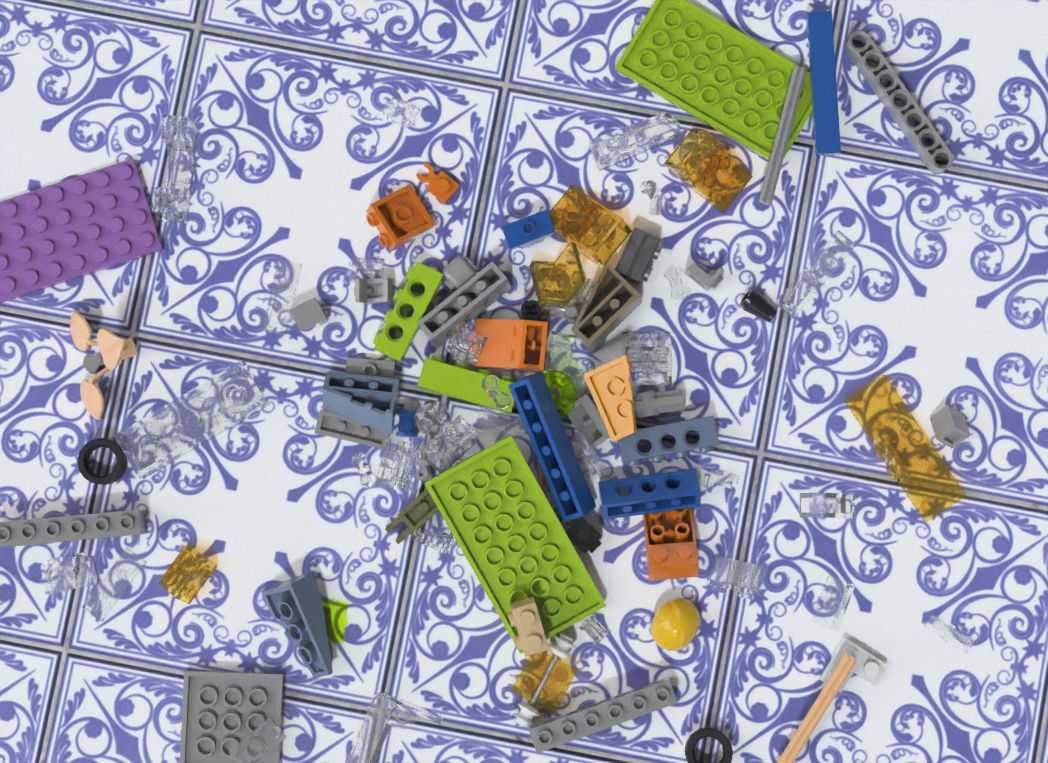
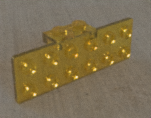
M881 375L844 400L873 444L872 449L879 459H883L887 465L886 470L892 479L897 480L925 522H928L966 496L886 375Z

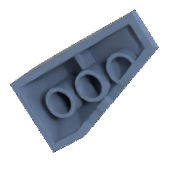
M312 573L296 576L261 591L270 614L275 621L278 619L281 621L286 629L284 634L287 639L292 638L298 646V655L313 677L331 675L333 669L322 597Z

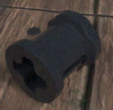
M530 300L522 304V320L539 321L541 319L542 309L538 301ZM535 307L537 315L528 317L526 308L531 309Z

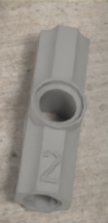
M682 389L658 393L656 391L637 393L633 396L635 417L639 419L659 416L661 413L685 410Z

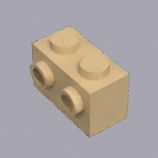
M534 596L510 603L512 612L507 614L511 627L516 626L519 635L514 636L518 651L523 649L526 657L549 650Z

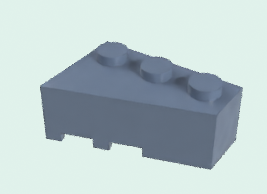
M326 372L323 385V409L387 433H393L399 403V379Z

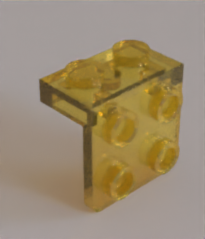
M569 242L554 262L532 261L529 265L539 307L566 308L586 281V274L583 271L580 260V252L575 242Z

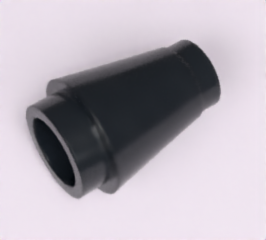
M752 289L745 294L740 302V305L744 307V311L767 322H770L777 313V310L758 291L755 292Z

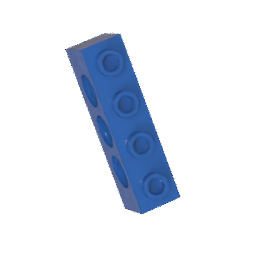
M695 468L598 482L603 520L701 506L700 487Z

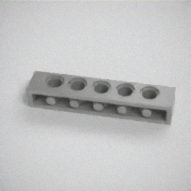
M137 509L0 522V548L146 534L145 510Z
M666 677L538 723L535 726H530L529 732L536 752L540 753L678 702L671 682Z

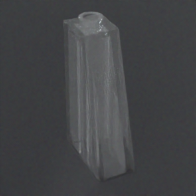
M670 111L591 139L589 151L600 172L678 138V130L681 129L677 117H672Z

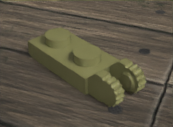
M425 489L397 514L398 517L385 528L388 533L392 532L402 521L409 527L397 536L395 541L398 545L412 532L415 533L439 511L429 491Z

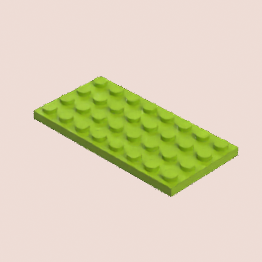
M655 0L614 70L765 159L770 160L794 67L798 65L687 0ZM808 71L804 79L785 156L813 111L811 77Z
M511 434L424 482L515 645L514 636L519 635L516 626L511 627L507 614L512 612L510 606L512 602L534 596L546 639L606 606Z

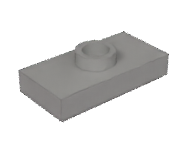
M347 357L345 373L394 378L396 362Z

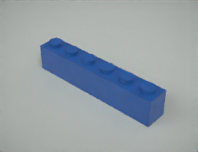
M540 371L523 377L508 386L563 522L585 516L596 507V504L543 373Z

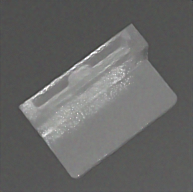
M827 576L811 622L839 632L855 585Z

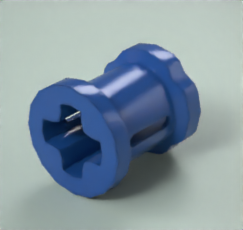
M397 411L399 431L396 432V436L418 437L416 417H418L419 412Z

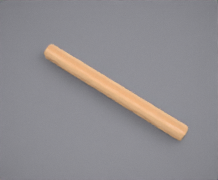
M847 653L844 654L777 763L795 762L857 663L855 657Z

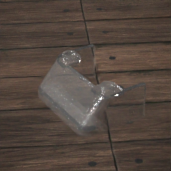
M376 693L370 700L344 763H375L391 726L400 730L408 729L413 725L417 715L441 724L444 716L390 693Z

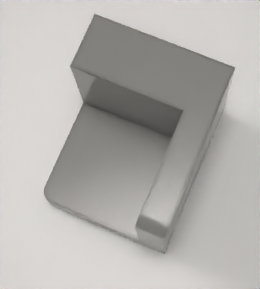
M316 297L289 310L300 331H304L316 324L322 325L328 322Z
M946 405L930 417L936 440L950 448H954L971 436L963 413L950 405Z

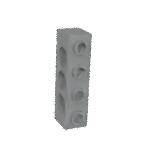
M492 261L417 322L418 326L436 348H439L511 289L508 278Z

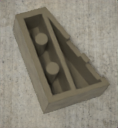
M607 262L571 329L573 335L590 352L642 303L641 294Z

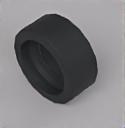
M104 438L93 439L86 443L79 452L77 460L82 476L89 482L100 485L116 482L122 477L127 467V457L122 446L113 440ZM101 447L112 450L117 460L113 472L106 476L94 474L89 468L88 463L91 453Z
M706 727L696 730L689 736L684 751L688 763H698L695 759L694 748L699 740L706 737L715 738L721 743L723 757L719 763H731L733 750L731 742L724 733L715 728Z

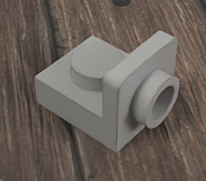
M692 262L684 273L706 292L710 287L715 289L724 279L721 276L724 271L722 267L711 277L708 275L710 273L709 270L700 263L696 265Z

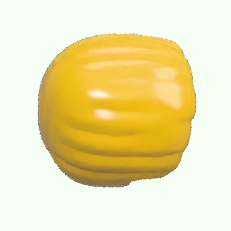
M676 598L663 603L656 611L651 622L650 631L653 640L659 647L668 651L684 649L699 630V612L695 605L685 598Z

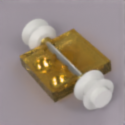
M562 633L559 637L554 635L557 640L555 645H549L551 652L554 653L552 656L544 651L529 655L511 690L528 700L527 703H518L521 710L519 713H513L517 717L515 722L526 728L529 725L535 726L532 719L534 716H540L538 709L535 708L537 705L553 714L556 713L578 671L560 661L561 658H570L568 650L576 648V646L572 645L574 640Z

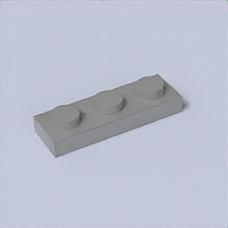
M321 409L314 432L315 434L386 450L390 433Z

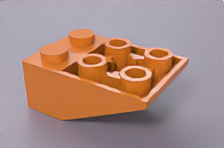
M476 318L471 367L534 373L542 371L543 373L548 322Z
M692 508L643 514L649 581L698 577L699 561Z

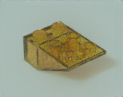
M694 127L664 163L680 181L721 213L725 212L753 177L707 130Z
M572 185L548 213L555 229V234L601 268L604 267L606 262H608L632 232L622 217Z

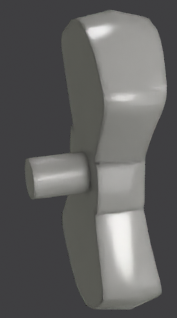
M552 301L548 302L543 309V314L547 321L561 317L571 324L575 323L580 313L579 308L575 304L569 306L564 304L557 305Z
M101 353L95 356H84L83 366L89 373L95 374L101 366L105 365Z
M427 444L421 445L417 450L420 465L416 472V477L423 482L433 477L430 466L434 465L431 458L435 451L432 446Z

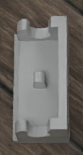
M587 394L564 410L590 450H593L610 438L599 411Z

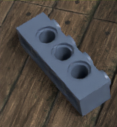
M714 415L638 429L637 432L617 440L621 462L627 463L628 467L641 465L643 459L651 458L652 462L666 460V455L675 454L676 458L689 456L690 451L699 449L700 453L714 451V446L719 445ZM688 431L697 433L698 442L696 444H689L686 441L685 435ZM669 435L674 439L673 448L667 449L663 447L661 443L663 436ZM640 440H646L650 443L651 449L648 453H641L638 450L637 444Z

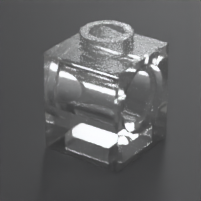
M457 324L446 351L453 354L452 359L459 363L466 364L467 361L477 363L488 337L470 327Z

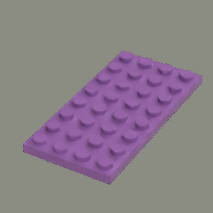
M134 158L0 202V303L164 250Z

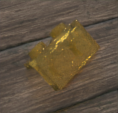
M187 543L158 583L176 599L190 604L206 581L212 576L218 565L205 557L194 546Z

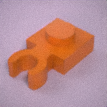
M425 163L424 167L429 170V174L421 176V174L417 173L416 177L420 182L429 183L426 190L446 205L460 188V185L442 170L438 175L434 174L433 167Z

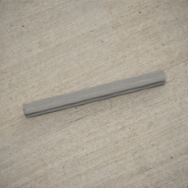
M795 66L792 72L759 198L761 204L771 205L807 72V69L801 66Z

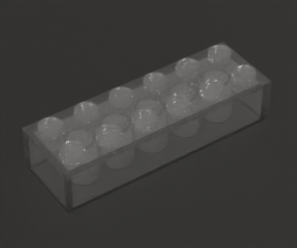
M240 361L114 436L137 477L145 479L271 404L247 363Z

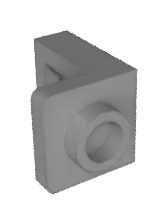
M388 277L375 279L355 278V301L367 305L393 303V279Z

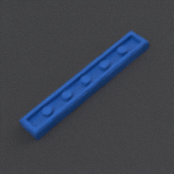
M832 11L807 12L816 156L840 155L841 144Z

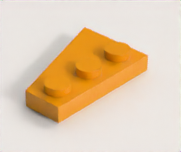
M629 354L583 374L612 442L637 432Z

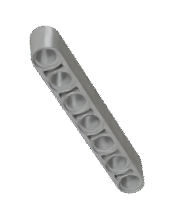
M862 30L853 32L845 44L848 56L928 170L934 174L944 173L953 163L951 151L871 37ZM852 41H861L863 48H856ZM866 60H874L877 64V67H869L866 63ZM880 79H887L890 82V87H883L880 84ZM894 98H900L904 103V107L896 106ZM912 117L916 119L918 126H910L907 118ZM921 137L929 138L931 146H924L921 142ZM935 157H942L945 161V166L937 165Z

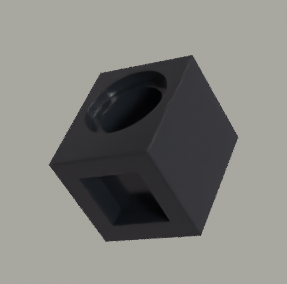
M579 517L565 531L568 538L584 554L588 550L593 553L602 543L599 541L602 535L583 517ZM582 529H587L591 533V540L586 544L581 543L577 538L578 532Z

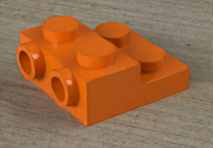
M410 184L370 204L366 210L368 224L371 227L376 226L380 233V243L385 248L389 247L391 252L411 242L414 237L426 232L435 225Z

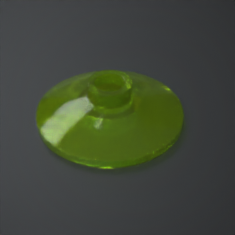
M552 369L545 370L542 373L560 417L565 416L574 408L577 393L575 385L565 373ZM554 388L558 389L560 395L554 392Z

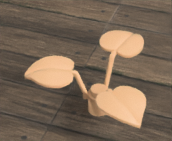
M71 311L70 332L73 342L82 351L88 350L89 345L98 346L106 365L103 370L91 377L89 381L87 379L82 380L80 385V395L85 408L95 419L101 421L104 411V399L95 381L109 370L116 369L118 365L122 364V360L134 357L136 355V346L131 338L124 339L118 337L105 328L98 331L97 341H93L88 322L78 312Z

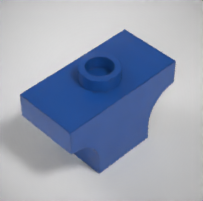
M547 209L501 227L510 251L517 248L524 249L543 242L545 238L555 234V229Z

